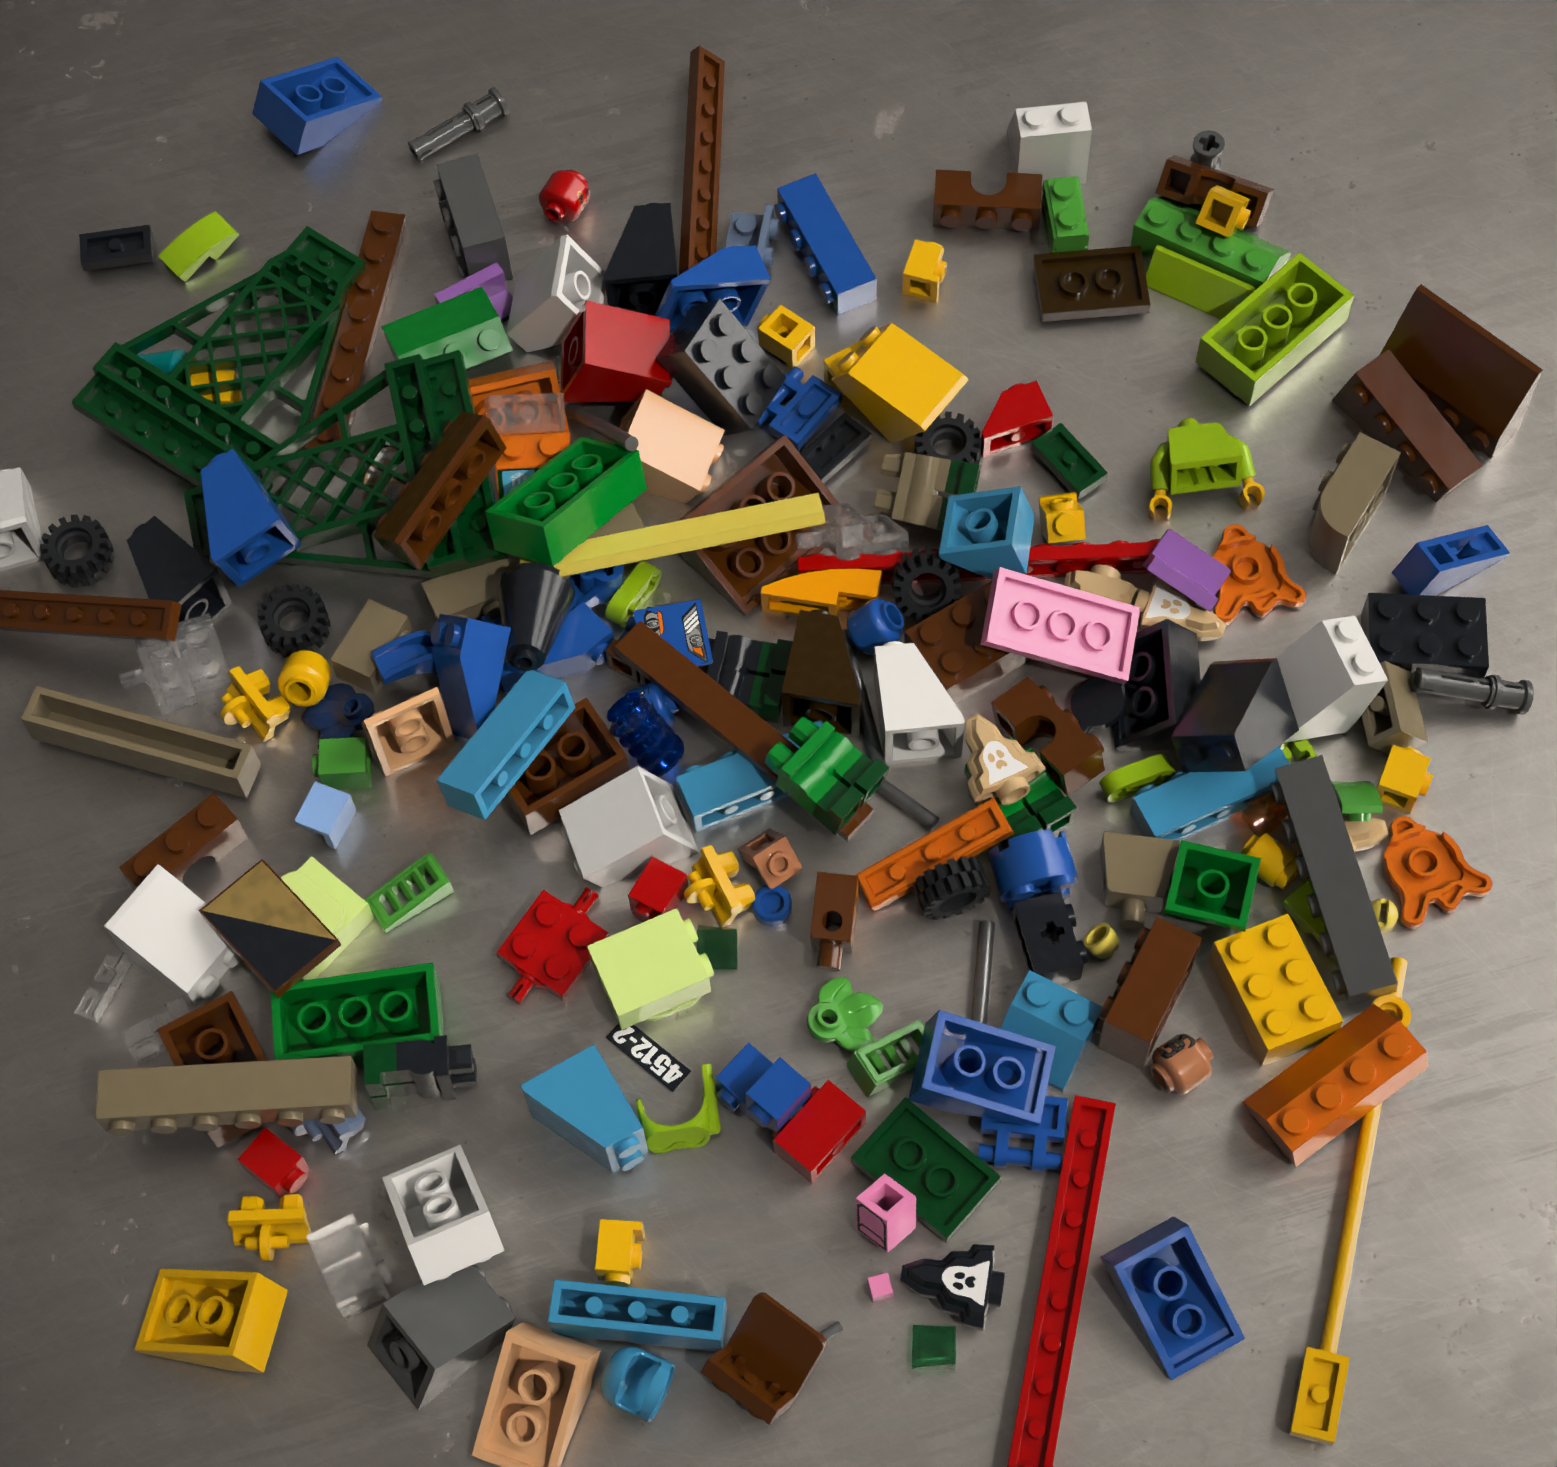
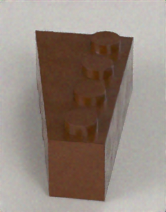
M1389 349L1358 370L1332 399L1369 437L1401 452L1397 464L1435 502H1438L1464 483L1483 466Z

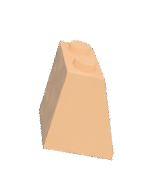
M646 389L623 416L618 428L635 436L639 441L636 450H639L647 490L644 492L688 504L697 494L702 496L708 488L712 476L707 473L710 465H715L722 454L724 445L720 444L725 430Z

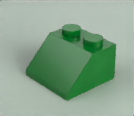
M1181 840L1164 913L1245 932L1261 858Z

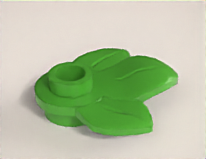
M838 977L830 980L820 989L818 1004L814 1005L807 1015V1027L812 1037L825 1043L836 1041L844 1049L855 1052L874 1042L873 1036L867 1027L878 1019L882 1012L883 1004L870 994L862 992L853 993L848 978ZM822 1017L829 1018L834 1023L828 1024L823 1021Z

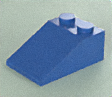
M334 57L260 80L252 114L295 154L299 155L326 145L381 103L382 96L340 58Z
M756 245L722 248L671 280L655 316L670 319V333H672L691 306L721 299L742 326H748L771 280Z
M440 614L439 620L434 623L431 631L432 654L453 735L470 739L494 710L511 631L510 627Z
M938 1010L925 1023L908 1100L945 1112L1038 1126L1041 1122L1056 1046Z
M1173 1216L1100 1257L1121 1299L1170 1380L1175 1379L1245 1339L1189 1225Z

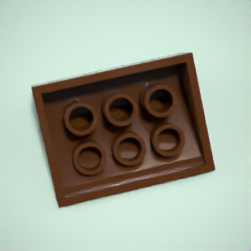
M1422 284L1416 288L1380 353L1381 355L1389 349L1454 431L1466 440L1474 450L1484 453L1491 459L1518 432L1543 372V369Z
M783 435L766 446L678 521L819 493L826 523L683 552L680 555L745 616L761 603V589L763 586L794 575L798 571V557H807L810 554L821 552L849 528L854 521L787 436Z

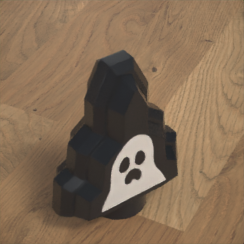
M973 1244L969 1251H951L942 1260L924 1258L902 1265L900 1283L919 1296L936 1299L942 1311L959 1316L963 1326L983 1331L989 1306L999 1308L1001 1306L1005 1272L994 1271L995 1245Z

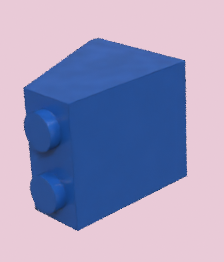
M234 449L215 456L209 462V465L201 470L210 556L214 563L239 588L302 545L258 477Z

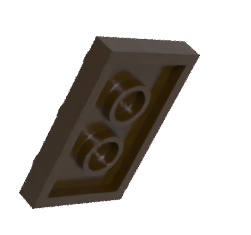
M1141 245L1034 254L1033 266L1042 322L1150 312L1151 304Z

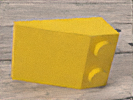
M160 1269L134 1350L143 1354L229 1371L264 1373L288 1290L258 1272Z

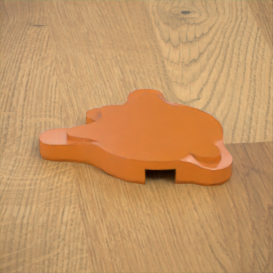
M1238 524L1229 525L1223 530L1221 542L1212 557L1227 566L1231 573L1216 593L1219 600L1213 613L1226 625H1229L1244 606L1250 607L1255 616L1262 618L1267 616L1277 605L1300 608L1305 603V590L1292 582L1287 576L1284 561L1279 551L1272 544L1269 548L1265 544L1256 541V536L1248 533L1243 526Z
M1400 816L1395 818L1389 826V843L1383 855L1382 868L1389 886L1400 898V920L1403 926L1410 929L1420 927L1431 903L1437 904L1445 913H1452L1456 910L1464 896L1483 897L1490 892L1493 885L1491 878L1475 870L1466 862L1460 847L1453 838L1445 832H1442L1440 835L1434 831L1425 830L1426 826L1417 824L1410 817Z

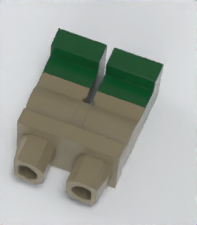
M905 452V455L885 454L881 474L899 477L897 492L877 489L873 508L887 514H892V519L943 531L948 498L937 496L938 491L955 495L975 493L982 465Z

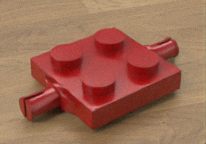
M585 887L574 905L560 901L545 890L540 893L496 952L497 957L513 967L520 977L509 993L506 994L511 1001L514 1000L516 1004L520 1005L533 986L549 991L562 1001L565 999L591 963L587 946L609 937V932L592 922L586 914L599 898L595 891L591 893V889Z

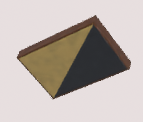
M263 859L199 910L202 917L277 998L281 997L341 946L336 936Z

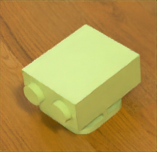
M311 856L297 871L286 873L281 879L336 936L341 946L300 981L316 979L375 919L369 904Z
M677 908L587 946L591 963L621 1030L644 1020L652 1022L663 1019L693 1006L702 995L711 992L709 977L714 976L712 965L706 953L698 954L693 944L698 941L694 926L689 918L684 921L682 920Z

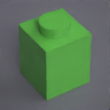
M366 737L319 739V753L312 756L314 777H319L322 784L337 790L371 788L372 752Z

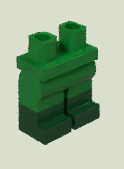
M802 717L790 730L788 736L801 748L794 754L779 742L768 752L765 763L778 775L776 786L784 793L787 791L798 804L836 836L857 813L860 806L862 807L883 785L890 767L878 758L872 761L855 748L845 736L835 732V727L827 721L819 727L805 717Z
M1029 748L1025 752H1034V750ZM966 763L964 773L969 781L971 775ZM1047 770L1028 783L1030 791L1021 800L1009 805H1003L999 798L995 799L1014 832V835L999 842L1004 850L1009 848L1008 839L1040 830H1052L1053 834L1074 823L1077 807L1069 796L1065 797ZM978 802V803H974V804L977 805V806H979V805L982 804V803H981V802Z

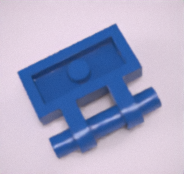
M794 366L787 374L783 373L786 377L785 381L756 426L759 427L766 419H773L769 424V433L777 438L786 435L799 451L842 402V393L814 375L805 384H802L800 381L804 377V373L800 368ZM786 396H792L793 398L785 407L780 405Z
M1046 1096L1041 1122L1038 1126L982 1117L980 1133L997 1135L996 1146L979 1144L978 1157L982 1161L994 1162V1167L1006 1168V1164L1031 1167V1171L1044 1173V1168L1061 1170L1062 1154L1046 1152L1047 1141L1064 1142L1068 1098ZM1009 1137L1034 1140L1033 1150L1008 1147Z

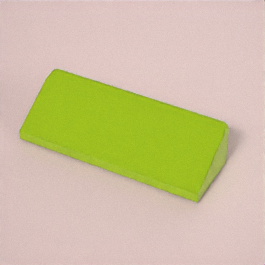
M1159 245L1154 250L1146 273L1148 288L1219 319L1224 318L1256 289L1255 286Z

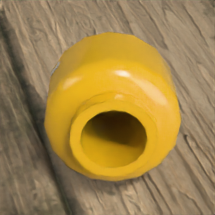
M301 650L292 653L286 658L278 677V690L281 696L289 703L298 707H310L319 703L324 698L332 678L331 667L328 661L322 655L313 651Z

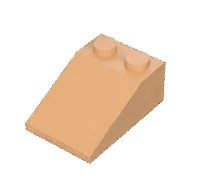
M437 687L422 694L414 695L387 710L379 711L361 723L367 741L385 777L456 745Z
M521 1322L508 1330L505 1334L471 1456L500 1467H560L590 1392L602 1349L525 1322Z

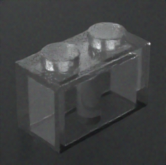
M564 393L489 395L484 400L485 417L490 419L499 436L563 433L566 431Z
M352 1213L306 1235L337 1309L345 1321L392 1298L387 1285L393 1283L394 1280L384 1259L376 1262L370 1248L376 1246L377 1242L367 1222L360 1225Z

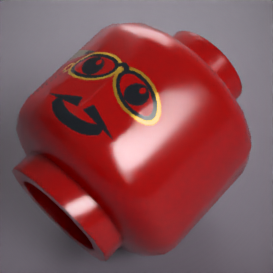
M559 170L551 175L538 197L543 213L549 220L571 223L577 220L589 202L591 195L588 182L580 173L574 170Z

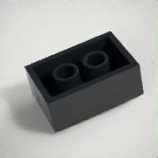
M721 299L691 306L656 357L710 421L725 430L724 436L753 430L786 379L785 375Z
M1368 593L1361 612V628L1379 663L1387 661L1412 672V675L1417 667H1422L1434 671L1476 678L1485 677L1489 668L1486 598Z

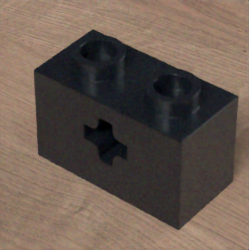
M1061 891L1014 902L1012 918L1028 972L1031 970L1057 984L1081 979L1083 966L1088 963L1087 952L1084 942L1082 940L1076 941L1073 927L1077 925L1074 909L1071 903L1065 904ZM1051 935L1052 940L1056 942L1058 941V943L1052 944L1051 940L1049 938H1045V936Z

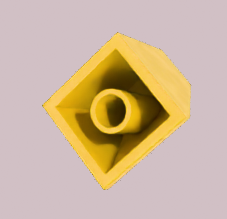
M893 323L880 328L873 326L865 332L859 340L862 343L861 347L856 352L851 351L838 363L837 366L840 368V371L832 379L838 388L890 443L926 431L969 380L963 373Z

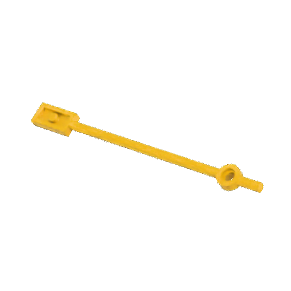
M1393 957L1391 958V964L1398 982L1397 992L1380 996L1372 1004L1399 1019L1407 1028L1411 1021V1010L1401 996L1408 962L1403 958ZM1382 1103L1361 1119L1319 1349L1307 1346L1304 1350L1289 1435L1330 1446L1335 1443L1350 1357L1336 1354Z

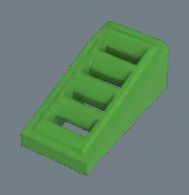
M429 852L367 897L365 901L369 904L373 915L384 932L387 933L454 893L449 878L434 855ZM429 874L435 881L430 886H428L424 879ZM415 882L422 891L417 896L409 887ZM400 891L403 892L408 900V903L402 906L395 895ZM387 899L396 911L391 916L388 915L381 904Z
M920 1019L853 1052L847 1062V1067L866 1097L882 1091L915 1071L918 1055L907 1041V1038L912 1037L920 1049L924 1025ZM895 1045L898 1046L907 1061H902L894 1049ZM880 1054L884 1055V1057L890 1064L891 1069L888 1070V1068L880 1058Z

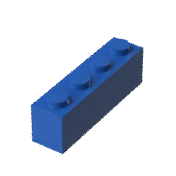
M816 173L777 188L778 203L774 205L776 216L782 225L786 223L790 230L789 237L796 251L801 250L805 256L804 263L808 274L811 277L816 276L820 283L819 290L826 304L831 303L837 315L875 301L877 299V279Z

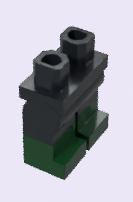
M717 631L715 639L709 638L713 663L708 664L709 667L706 674L763 720L778 723L782 708L781 692L793 641L778 639L777 643L752 640L741 635L728 636V632Z
M447 1035L434 1036V1043L427 1040L363 1045L364 1085L375 1110L391 1108V1097L418 1094L424 1098L433 1099L442 1094L444 1100L456 1099V1088L478 1086L477 1065L475 1058H473L471 1044L450 1046Z

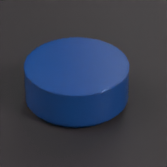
M763 886L757 890L755 900L752 903L754 917L759 923L769 927L784 924L792 913V899L788 891L781 886H777L774 889Z

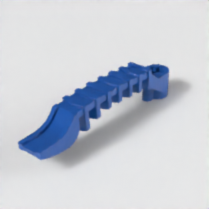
M624 565L572 575L569 579L573 583L575 597L571 610L581 602H584L591 609L596 605L610 601L623 584ZM488 615L482 616L481 621L502 626L501 618L493 621ZM422 630L407 634L371 652V659L375 663L383 685L414 674H437L432 654L433 644L430 631Z

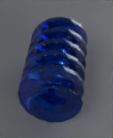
M633 692L623 696L607 711L606 718L609 722H612L610 726L611 734L614 737H619L620 744L628 748V753L633 758H637V763L641 768H646V771L661 777L668 773L682 758L684 742L675 734L671 726L666 724L664 718L657 714V710L652 704L648 703V700L642 693Z

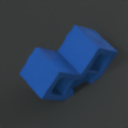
M749 1042L715 1077V1089L718 1091L716 1097L726 1108L732 1112L738 1109L761 1127H768L776 1132L802 1106L811 1094V1084L781 1057L773 1064Z

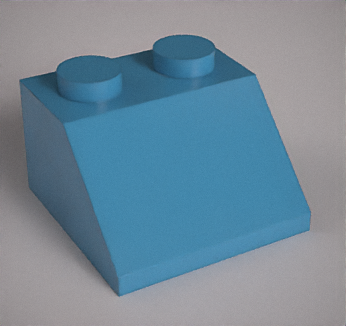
M1021 486L949 496L939 549L940 558L989 579H992L994 570L999 567L1026 574L1035 515Z
M1029 970L1010 1004L1000 1029L1056 1046L1048 1085L1063 1092L1096 1031L1100 1021L1099 1014L1102 1006Z

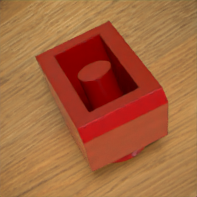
M1037 380L1027 384H1015L1008 390L1002 391L981 433L982 457L1032 442L1052 429L1053 414Z

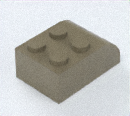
M1359 432L1352 445L1346 442L1336 459L1338 465L1334 472L1328 470L1318 488L1320 494L1312 509L1316 511V515L1309 535L1310 551L1314 559L1324 569L1335 575L1388 492L1401 453Z

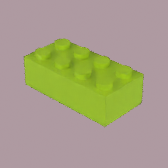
M1299 252L1200 337L1196 363L1250 406L1348 320L1354 294Z

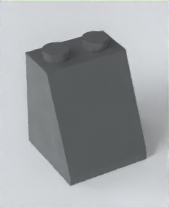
M473 1264L452 1273L446 1279L436 1280L425 1286L422 1280L384 1302L367 1346L417 1410H420L502 1343L506 1332L512 1328L516 1317L508 1301L496 1294L487 1283L486 1276L481 1268Z

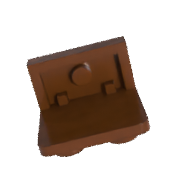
M761 1292L753 1297L727 1345L707 1359L700 1373L710 1379L718 1390L728 1393L744 1405L752 1416L770 1425L792 1406L823 1353L827 1341L822 1334L767 1293Z

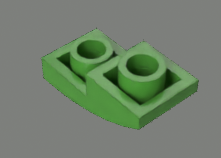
M1331 781L1341 813L1347 814V821H1371V813H1383L1380 795L1370 781Z

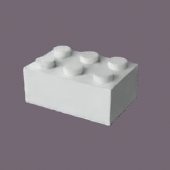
M461 1144L382 1177L406 1244L424 1286L436 1280L446 1279L452 1273L473 1264L485 1262L492 1256L505 1251Z

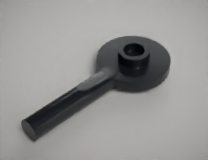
M1094 679L1082 684L1074 692L1071 699V711L1079 722L1080 728L1087 735L1091 730L1105 729L1115 724L1122 717L1126 706L1121 688L1116 683L1106 679Z

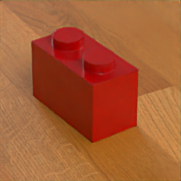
M827 1080L820 1089L814 1086L811 1089L810 1097L802 1104L803 1108L793 1119L790 1117L777 1132L774 1131L773 1133L775 1137L773 1139L774 1153L811 1184L866 1124V1110L830 1080Z

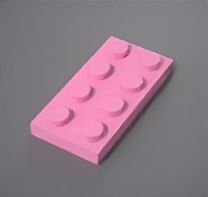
M999 567L993 572L981 645L1122 684L1129 679L1140 607Z

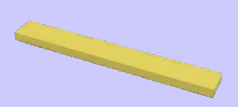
M813 493L586 539L585 542L578 545L553 567L560 570L559 576L564 577L817 526L826 523L819 493ZM519 557L520 564L535 562Z

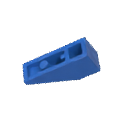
M1485 525L1416 543L1391 573L1401 584V588L1406 594L1435 596L1505 559L1510 552L1491 528Z
M581 602L569 612L544 664L534 671L561 679L587 672L596 664L601 665L607 661L605 650L614 639L613 630L584 602ZM507 661L503 665L499 688L504 693L509 692L526 671L513 667Z

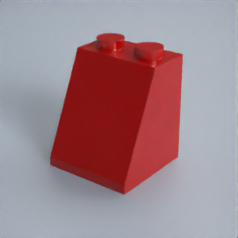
M586 300L562 338L560 401L567 403L637 401L646 389L660 396L665 388L670 387L673 380L669 372L656 359L671 337L670 319Z

